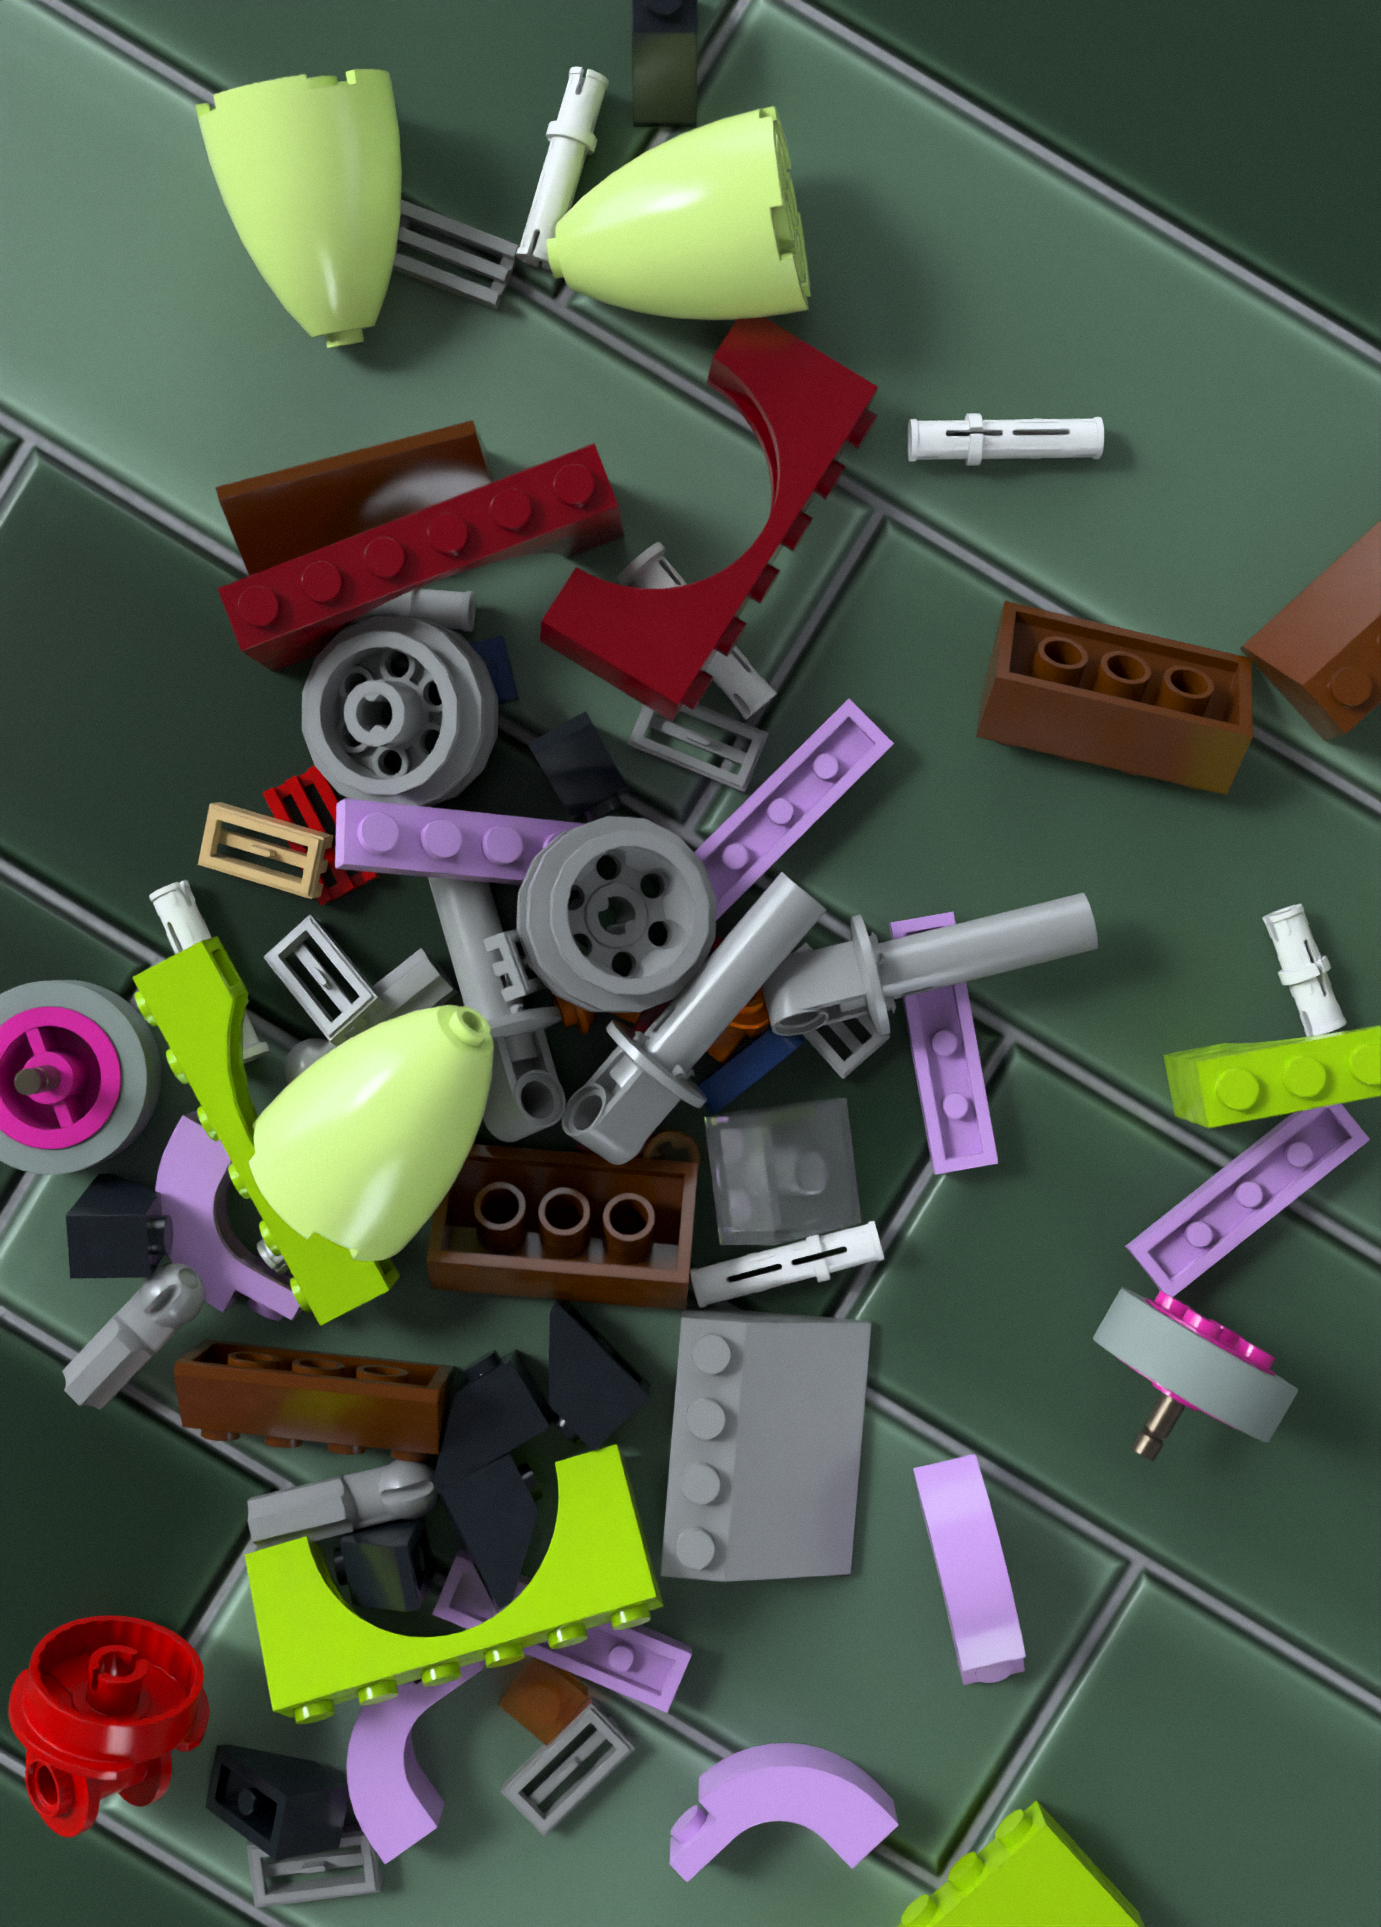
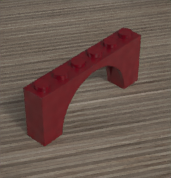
M765 317L736 320L712 358L707 379V385L733 404L748 422L766 458L771 484V504L769 518L761 534L752 546L727 568L698 582L679 587L663 589L628 587L605 581L576 567L541 620L540 641L671 722L674 721L683 705L692 710L697 707L714 677L705 672L706 668L717 651L726 657L731 653L747 625L746 622L739 618L740 614L750 599L759 604L763 602L780 573L779 569L772 566L783 546L792 552L795 551L813 520L805 511L816 495L827 500L846 466L838 462L839 457L848 443L859 449L878 417L877 414L869 410L878 386Z
M595 443L217 589L241 651L274 672L318 655L332 638L352 621L392 599L437 580L482 565L525 555L555 553L567 559L625 535L618 503Z

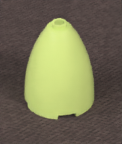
M353 69L346 72L347 81L338 82L337 76L307 78L306 74L273 79L214 94L216 108L209 106V103L195 105L211 169L225 207L243 245L261 276L284 308L312 338L324 336L327 348L365 342L362 329L374 327L388 291L396 256L401 217L402 189L400 135L390 73L384 70Z
M776 107L757 109L727 117L680 134L644 152L610 174L585 194L556 224V237L547 239L548 260L554 278L564 277L569 289L602 303L639 313L677 319L734 320L769 317L809 310L807 297L811 296L801 214L797 209L791 174L787 172V169H791V161Z
M444 1005L413 1011L379 1023L353 1036L319 1058L287 1085L251 1126L255 1129L254 1147L256 1154L249 1161L250 1169L260 1191L277 1214L306 1239L315 1231L323 1237L349 1248L351 1257L354 1260L377 1261L390 1258L399 1253L438 1208L455 1182L475 1141L485 1112L492 1080L494 1043L490 1034V1026L486 1019L476 1010L466 1006Z

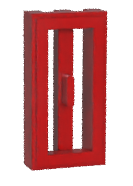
M315 765L307 769V772L299 776L295 775L287 779L284 784L276 788L272 787L262 793L276 819L296 824L284 801L292 796L308 828L327 833L305 791L306 788L315 784L336 824V806L340 799L333 786ZM287 840L291 849L303 853L308 852V846ZM332 843L331 848L325 850L324 858L328 860V866L338 884L329 888L323 874H320L319 883L323 884L321 897L317 898L320 906H325L379 878L378 872L360 871L350 877L347 870L335 869L336 848Z

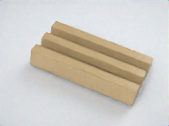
M222 802L210 803L198 865L314 899L321 897L323 884L319 883L320 874L325 873L327 870L328 860L324 859L325 850L331 848L334 835ZM224 821L308 846V852L303 853L221 828L222 822ZM218 843L304 868L303 876L300 878L217 853Z

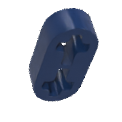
M770 1025L766 1031L757 1035L697 1084L707 1098V1101L704 1103L711 1114H714L725 1107L796 1050L806 1040L804 1035L780 1036L773 1033Z

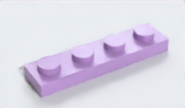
M850 699L826 720L694 852L705 866L717 900L716 921L894 744Z
M345 798L338 802L336 806L335 869L521 885L533 858L560 833L584 825V823Z
M954 911L889 923L891 940L956 924ZM966 982L902 997L933 1173L936 1175L998 1164Z
M1341 1103L1293 1112L1125 1247L1161 1291L1174 1297L1370 1139Z
M459 1549L432 1614L463 1628L470 1629L491 1619L498 1613L467 1552ZM520 1574L512 1602L522 1593L532 1579ZM611 1622L586 1629L588 1639L572 1646L550 1649L549 1643L546 1641L523 1648L525 1654L666 1713L669 1711L692 1656V1646L642 1625L623 1630H613Z

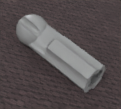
M420 948L373 986L387 1006L379 1013L371 1010L365 1016L368 1023L360 1031L353 1027L345 1035L350 1039L387 1020L413 1011L442 1006L456 995L458 991L441 966L426 950ZM319 1038L307 1039L294 1045L285 1060L284 1075L287 1084L289 1085L315 1061L337 1046L329 1040Z
M167 1263L156 1267L151 1277L144 1279L141 1288L62 1371L66 1380L64 1391L79 1406L89 1405L99 1410L104 1408L183 1325L197 1317L206 1299L204 1284L200 1276L185 1264Z
M397 1459L389 1465L251 1497L247 1501V1521L252 1542L255 1543L258 1550L305 1536L313 1541L399 1519H419L428 1515L437 1505L440 1493L433 1483L436 1469L427 1461L414 1462Z

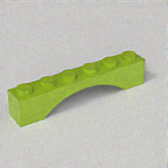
M219 937L202 940L132 977L139 989L135 993V1000L141 1014L151 1026H159L170 1047L166 1051L170 1068L181 1083H189L201 1104L197 1109L200 1123L207 1135L214 1142L220 1140L232 1162L228 1166L230 1178L243 1198L249 1199L251 1197L263 1219L259 1223L263 1240L275 1256L282 1254L294 1276L290 1279L293 1295L303 1311L306 1313L313 1312L321 1326L389 1291L400 1277L391 1258L377 1261L354 1260L351 1257L349 1248L339 1245L315 1231L306 1239L277 1214L260 1191L253 1177L249 1161L256 1153L254 1147L255 1129L251 1126L259 1116L250 1097L243 1063V1021L248 991Z

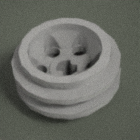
M373 616L341 630L316 656L302 691V733L315 767L339 794L349 799L432 807L459 796L484 770L498 736V695L486 662L461 634L429 619ZM403 653L409 660V669L404 676L397 677L391 669V661ZM434 682L437 685L442 704L438 706L431 702L428 695L429 688ZM385 702H390L392 707L390 725H385L382 718V709ZM436 730L440 735L432 752L429 753L425 746V738L430 731ZM391 750L396 751L402 759V766L398 773L384 765V758Z
M607 816L560 833L533 858L518 891L516 931L529 967L555 996L588 1012H641L674 999L706 961L715 940L717 900L704 864L679 835L646 818ZM602 856H609L616 863L617 872L611 880L601 878L597 872V862ZM645 875L651 880L658 892L655 898L646 897L641 891L640 883ZM573 886L580 894L573 900L568 910L567 904L571 887ZM608 905H610L615 912L616 923L608 925L605 931L600 925L598 912L608 909ZM654 922L663 924L658 946L652 944L648 938V929ZM573 938L581 946L588 949L585 956L582 955ZM619 952L627 954L632 962L631 971L625 977L615 973L612 969V959Z

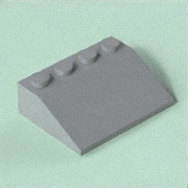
M686 1305V1311L682 1310L660 1576L729 1582L851 1575L871 1321L712 1307L700 1308L699 1306Z

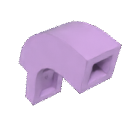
M197 1111L182 1115L164 1150L155 1191L161 1193L162 1215H170L172 1219L173 1242L171 1252L168 1255L171 1262L185 1264L192 1268L200 1276L204 1284L205 1301L221 1312H225L237 1303L240 1295L243 1294L249 1297L247 1305L256 1313L275 1321H281L283 1316L293 1320L303 1311L291 1289L290 1279L294 1276L286 1272L283 1275L277 1274L275 1267L271 1269L264 1260L251 1253L240 1242L231 1226L227 1208V1197L231 1183L228 1166L232 1162L220 1140L214 1142L207 1135L200 1123Z
M976 1454L913 1468L920 1506L943 1591L963 1685L980 1681L995 1683L1004 1680L1011 1674L1024 1672L1023 1658L1026 1655L1018 1614L998 1531Z
M485 1660L460 1667L462 1676L448 1683L424 1687L422 1679L399 1685L397 1686L399 1694L397 1697L377 1704L364 1705L358 1714L352 1730L347 1755L349 1796L354 1814L363 1833L384 1864L438 1828L445 1805L444 1800L427 1778L416 1759L412 1743L413 1724L431 1705L484 1668Z
M772 1743L755 1746L724 1758L699 1776L698 1801L704 1807L701 1809L698 1805L692 1806L672 1827L670 1834L673 1837L670 1839L669 1864L688 1883L741 1832L764 1822L787 1821L805 1826L817 1833L853 1869L899 1825L894 1800L864 1770L833 1752L795 1743Z

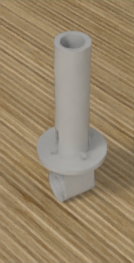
M428 877L464 1006L476 1010L486 1019L490 1026V1034L494 1043L492 1080L483 1115L484 1123L496 1138L506 1142L518 1141L556 1124L562 1118L565 1111V1093L559 1083L544 1032L545 1029L561 1021L560 1009L558 1007L526 1009L523 997L505 1002L501 989L512 986L509 974L496 977L492 964L503 961L500 949L487 952L483 943V939L503 932L490 884L488 882ZM521 1101L523 1102V1104H524V1106H525V1108H526V1111L524 1110Z
M781 872L644 1034L640 1031H633L617 1020H612L606 1030L618 1046L588 1082L578 1089L567 1102L561 1121L564 1132L608 1162L620 1165L630 1161L638 1154L646 1139L680 1100L696 1108H701L707 1101V1098L689 1078L691 1075L695 1076L692 1067L821 918L826 909L786 874Z
M1084 893L878 943L877 936L873 932L871 936H868L862 916L856 915L851 917V941L804 953H790L761 988L772 1031L777 1035L793 1036L804 1034L824 1025L869 1014L879 1035L883 1036L890 1034L887 1011L892 1010L893 1013L895 1012L896 1005L894 999L1097 950L1098 936L1092 910Z

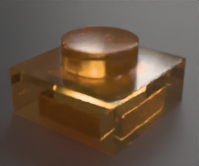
M533 1657L500 1696L498 1706L547 1746L587 1698L588 1688L568 1671Z

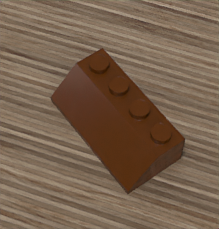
M471 420L215 488L247 572L251 576L492 483L494 478L486 448L474 421Z
M1381 519L1240 647L1241 651L1247 657L1252 658V663L1324 741L1347 734L1381 703Z
M1004 601L981 696L976 737L992 740L1004 746H1018L1057 755L1069 761H1083L1113 768L1129 775H1143L1173 782L1193 790L1203 789L1227 795L1253 737L1252 658Z
M473 1144L455 1182L433 1213L427 1254L431 1289L686 1311L698 1163L634 1157L624 1164L615 1165L598 1154Z
M205 1339L175 1362L173 1376L182 1427L201 1429V1437L205 1439L233 1441L239 1439L240 1433L265 1436V1444L280 1448L300 1447L303 1445V1440L328 1443L327 1449L329 1451L346 1455L363 1454L366 1452V1447L391 1449V1457L395 1459L417 1462L428 1460L429 1454L439 1455L449 1419L454 1366Z

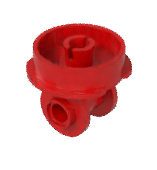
M102 1615L81 1618L63 1624L49 1632L35 1647L29 1668L19 1674L12 1686L8 1715L16 1737L27 1749L25 1782L28 1797L44 1822L56 1834L69 1838L89 1830L96 1821L100 1800L116 1793L131 1805L139 1807L158 1801L165 1795L170 1784L172 1774L171 1751L176 1749L177 1751L188 1752L200 1745L207 1730L210 1714L208 1698L202 1687L204 1669L194 1648L181 1636L164 1626L147 1620L128 1616Z

